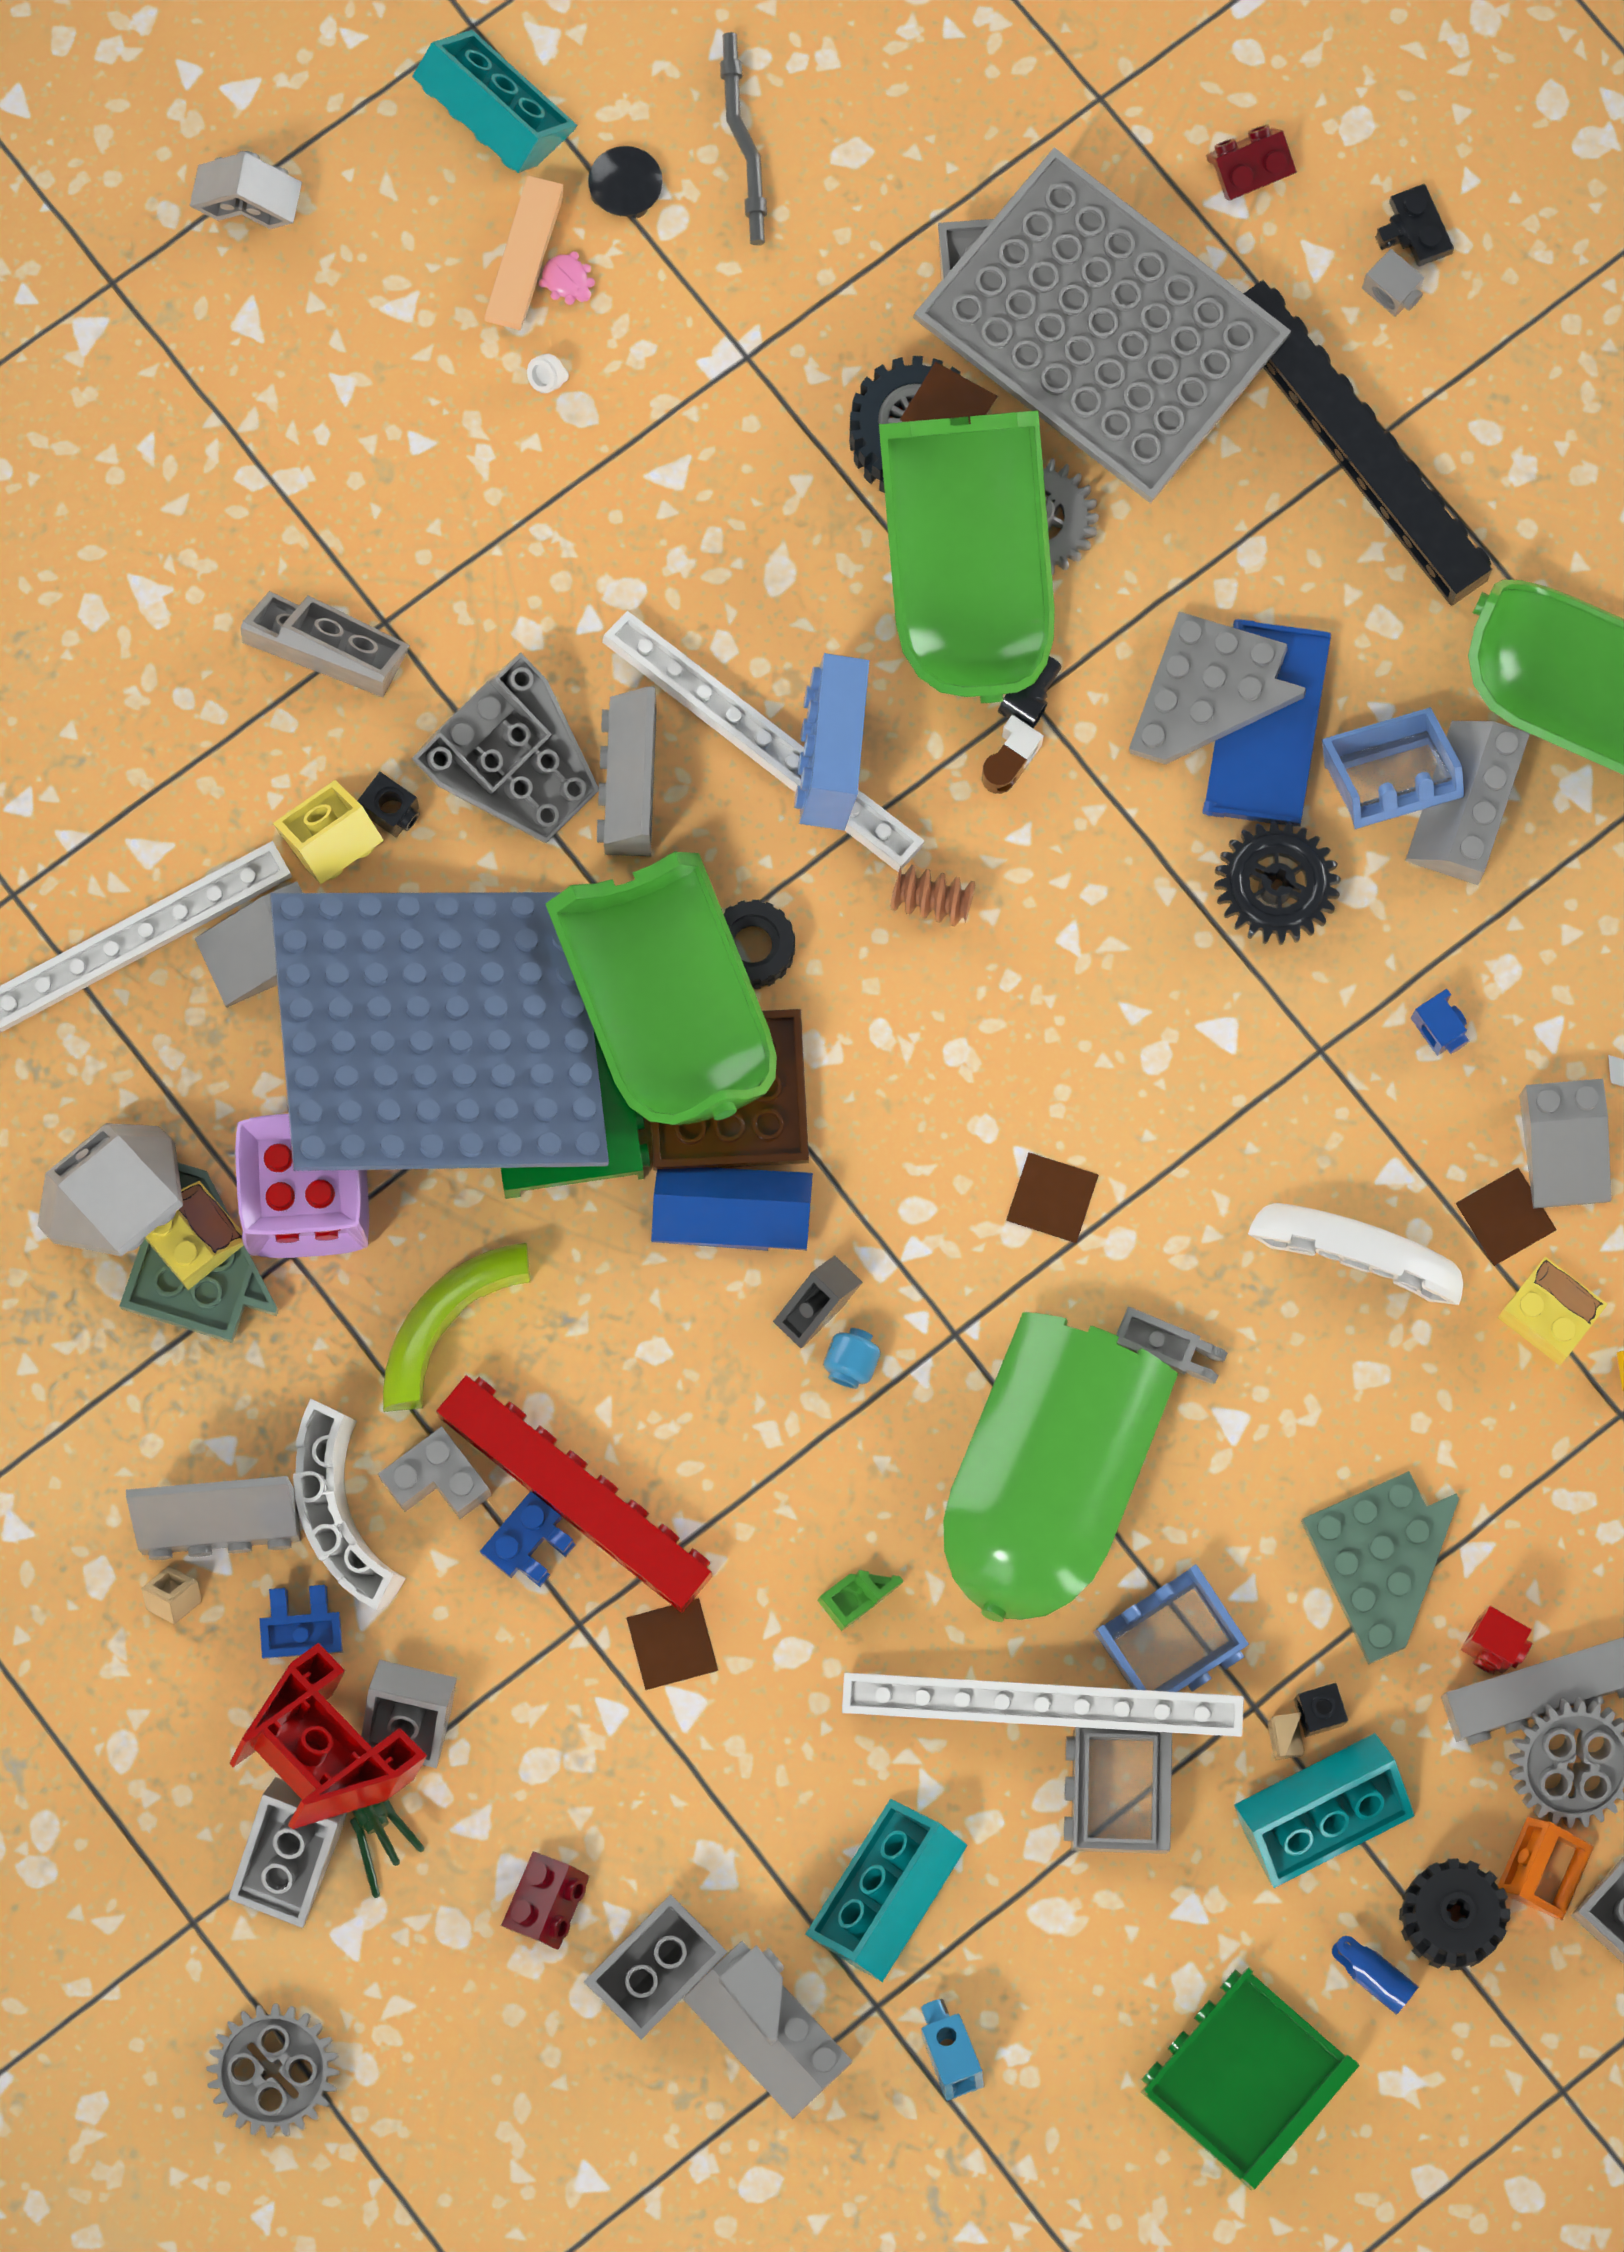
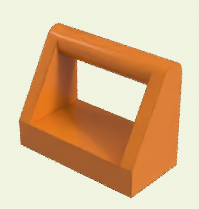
M1527 1817L1499 1881L1498 1888H1504L1508 1897L1563 1921L1594 1847L1552 1822ZM1559 1841L1575 1848V1852L1554 1901L1550 1904L1534 1895L1555 1844Z

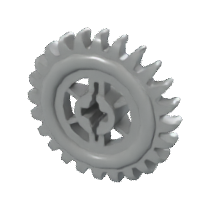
M1052 458L1047 467L1043 468L1045 495H1047L1045 497L1048 532L1052 526L1061 528L1057 536L1049 540L1052 575H1054L1056 564L1061 569L1068 570L1069 563L1067 558L1078 562L1081 560V553L1077 549L1089 550L1091 548V543L1085 538L1096 536L1097 529L1088 525L1096 523L1099 520V514L1089 513V511L1096 507V499L1084 500L1090 494L1091 486L1086 485L1083 488H1077L1081 482L1082 475L1078 473L1073 478L1068 479L1069 465L1066 464L1059 472H1056L1055 459ZM1059 507L1063 511L1064 521L1054 516V512Z

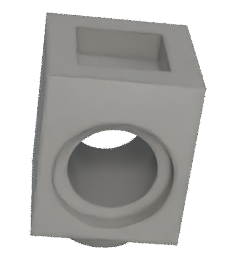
M1390 249L1366 274L1362 289L1396 317L1404 308L1408 311L1411 310L1421 299L1423 293L1420 290L1424 276Z

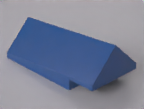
M711 1167L657 1169L653 1198L651 1242L768 1251V1248L807 1251L813 1173Z

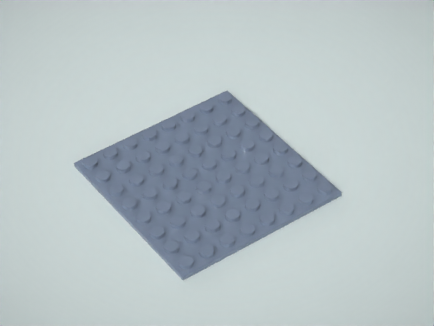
M561 892L271 893L270 902L293 1171L608 1166L609 1158L594 1030L545 903Z

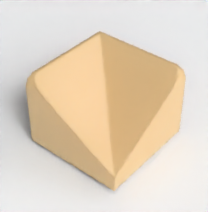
M170 1566L141 1588L146 1609L172 1624H176L201 1602L197 1580Z
M1301 1712L1274 1716L1268 1722L1274 1759L1282 1760L1304 1755L1299 1726Z

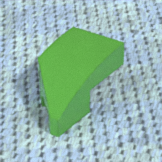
M859 1570L856 1574L846 1576L822 1594L817 1601L838 1628L843 1631L903 1583V1580L900 1576L892 1575L890 1578L871 1575L868 1571Z

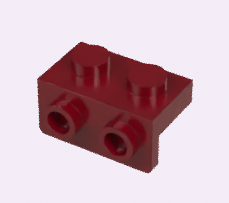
M1262 125L1250 130L1248 138L1238 142L1235 139H1229L1214 146L1215 151L1206 155L1208 163L1214 164L1226 200H1233L1297 173L1283 130L1270 128L1269 125Z
M533 1851L501 1926L558 1950L569 1932L570 1922L578 1903L585 1894L589 1875L569 1864Z

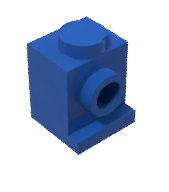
M1445 989L1416 1008L1411 1017V1020L1437 1056L1445 1050L1452 1054L1469 1042L1465 1035L1467 1032L1465 1025H1467L1466 1019L1458 1007L1455 1005L1451 1007L1448 1004L1451 996L1448 989Z

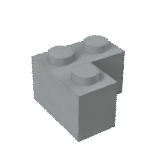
M240 151L236 155L225 158L219 157L214 161L198 165L190 207L217 221L243 215L268 229H273L294 223L302 182L288 175L286 169L271 166L261 161L259 155L249 151Z
M442 1426L378 1473L381 1482L404 1512L435 1489L439 1491L459 1519L492 1496L488 1486Z

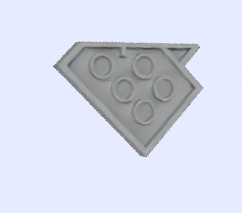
M1178 612L1129 747L1130 754L1166 765L1303 699L1306 694L1305 687L1277 679L1287 652V644Z

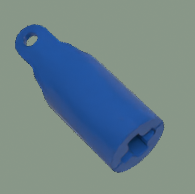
M1350 1936L1341 1937L1332 1947L1333 1957L1346 1968V1971L1353 1980L1396 2015L1419 1987L1379 1953L1362 1946Z

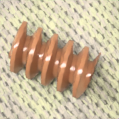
M911 865L905 874H902L900 866L891 898V910L896 911L901 903L905 902L906 914H912L915 908L920 906V916L925 919L933 909L936 922L940 923L948 913L950 924L955 927L961 918H964L966 923L975 890V881H970L965 890H962L960 877H955L950 886H947L945 873H941L936 881L932 882L930 869H926L921 877L917 878L915 865Z

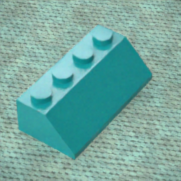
M473 30L432 42L412 75L422 85V89L427 95L436 98L448 109L451 117L467 126L480 143L489 146L501 157V161L505 166L515 170L517 173L538 166L577 127L575 122Z
M1376 1733L1234 1804L1243 1831L1273 1888L1415 1816L1396 1761Z
M890 1798L805 1935L857 1969L883 1982L968 1845L942 1824Z

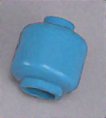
M850 1328L849 1333L842 1332L834 1335L823 1362L824 1368L830 1373L828 1378L837 1384L852 1389H857L859 1384L870 1382L881 1353L878 1346L871 1342L873 1336L857 1328Z

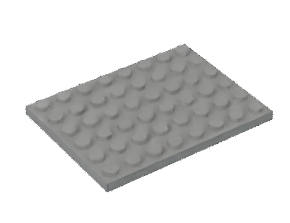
M1055 147L917 309L913 319L1031 411L1038 410L1040 418L1150 504L1291 333V330Z

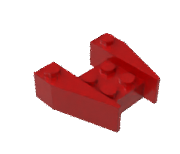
M319 1643L289 1664L242 1737L229 1763L234 1768L251 1754L257 1752L302 1799L288 1824L291 1829L388 1800L415 1779L427 1757L401 1728H398L372 1748L340 1715L327 1699L333 1696L345 1670Z

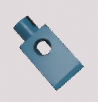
M937 1999L923 2005L921 2010L927 2025L921 2028L922 2038L945 2100L949 2101L983 2088L982 2069L960 2015L950 2016L943 1999ZM946 2039L954 2041V2043L949 2046H943L940 2044L943 2040Z

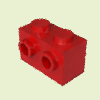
M1489 1606L1478 1617L1460 1650L1475 1658L1473 1664L1479 1669L1494 1675L1495 1671L1502 1674L1510 1666L1516 1669L1518 1664L1523 1662L1533 1644L1527 1640L1532 1629Z

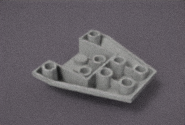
M519 653L490 678L427 740L412 758L438 787L543 843H547L599 791V787L548 680L522 653Z
M106 1123L45 1173L38 1227L54 1244L121 1257L126 1252L135 1250L144 1242L145 1237L158 1226L165 1225L171 1221L176 1211L183 1206L175 1142L159 1126Z

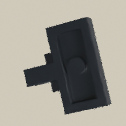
M1425 184L1390 197L1389 203L1395 215L1390 217V224L1377 229V235L1375 236L1381 250L1400 243L1403 249L1410 248L1418 267L1453 254V244Z

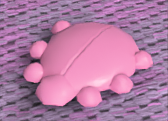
M572 251L569 255H557L549 259L543 268L542 278L538 281L540 287H547L548 290L552 291L551 298L553 300H558L562 296L565 297V303L568 305L573 304L575 298L580 302L588 301L591 296L588 287H592L595 284L593 278H587V273L591 271V267L588 264L582 265L578 261L579 255L577 252Z

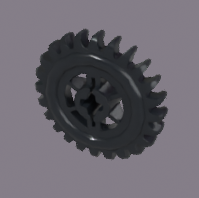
M1275 821L1271 822L1269 831H1266L1261 824H1256L1254 836L1247 830L1241 831L1243 843L1237 840L1229 841V847L1234 853L1222 852L1220 854V859L1228 865H1220L1215 869L1217 875L1225 878L1216 881L1214 889L1226 891L1218 897L1217 904L1230 903V906L1224 913V918L1234 915L1239 916L1235 923V930L1240 929L1246 924L1250 925L1248 931L1249 939L1260 930L1262 931L1263 944L1269 941L1272 933L1276 934L1279 945H1283L1286 933H1290L1294 942L1297 943L1300 940L1301 928L1309 936H1312L1314 934L1312 921L1320 926L1326 924V918L1321 911L1329 914L1335 911L1334 905L1328 899L1336 900L1339 898L1340 893L1330 886L1339 884L1341 878L1329 872L1336 869L1338 863L1333 860L1325 861V858L1331 851L1330 848L1317 849L1320 837L1315 836L1307 840V829L1305 827L1295 834L1290 822L1286 824L1283 831L1279 830L1278 824ZM1278 856L1291 859L1298 866L1291 869L1286 864L1279 863ZM1267 857H1273V864L1267 867L1258 864L1259 861ZM1301 870L1305 877L1306 887L1296 882L1295 875ZM1249 877L1259 881L1258 891L1255 893L1251 890ZM1276 879L1282 881V886L1278 890L1271 888ZM1290 897L1297 900L1296 903L1282 908V904ZM1258 898H1262L1268 904L1276 905V908L1263 904Z

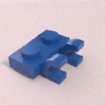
M530 1491L483 1546L480 1553L509 1578H512L520 1570L537 1586L541 1587L550 1577V1574L545 1567L530 1557L543 1540H546L564 1557L576 1545L570 1536L556 1527L562 1519L561 1515Z
M326 1585L309 1586L311 1614L294 1616L288 1615V1590L286 1588L269 1589L271 1617L259 1618L263 1659L301 1656L317 1643L329 1654L343 1652L340 1612L328 1613V1590Z

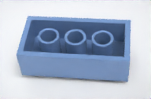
M824 653L820 667H813L810 686L807 685L804 697V708L808 709L807 719L804 718L800 738L801 741L805 742L804 752L800 753L797 775H802L800 786H797L794 808L800 809L799 824L845 831L858 795L869 660Z

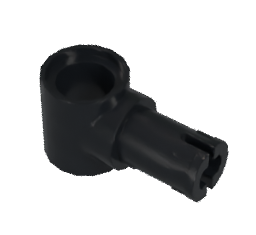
M1049 656L1046 667L1035 683L1019 692L1006 694L999 706L998 713L1008 719L1011 715H1014L1034 729L1047 707L1048 702L1045 701L1047 698L1046 692L1061 670V664Z

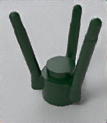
M389 1800L352 1811L354 1818L350 1820L357 1836L368 1883L374 1898H378L380 1892L364 1829L367 1834H377L394 1866H398L400 1860L384 1830V1827L389 1824L387 1817L418 1852L424 1851L422 1843L397 1815Z

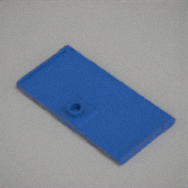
M1236 619L1234 620L1233 628L1287 644V652L1277 679L1305 687L1306 694L1303 699L1215 741L1206 800L1202 813L1207 816L1229 817L1266 823L1275 821L1280 825H1286L1290 822L1292 826L1301 827L1331 633Z

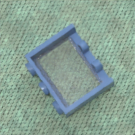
M1431 707L1322 739L1324 766L1328 769L1351 815L1355 829L1464 797L1462 765Z
M1197 1564L1093 1632L1110 1655L1130 1688L1137 1690L1178 1692L1188 1685L1190 1690L1194 1691L1212 1679L1208 1671L1221 1664L1224 1670L1243 1659L1244 1655L1241 1650L1249 1645Z

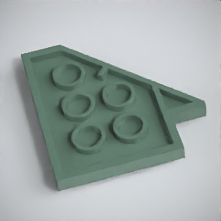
M178 1163L181 1189L200 1181L228 1214L207 1171ZM146 1239L139 1247L119 1306L122 1310L230 1343L234 1341L245 1307L274 1316L278 1314V1308L245 1246H242L196 1285L187 1290Z
M1410 1471L1301 1520L1368 1665L1407 1646L1459 1500L1456 1493L1426 1507Z

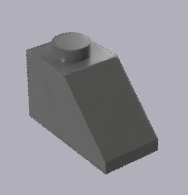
M834 1255L808 1276L773 1322L793 1342L802 1348L844 1307L863 1282Z

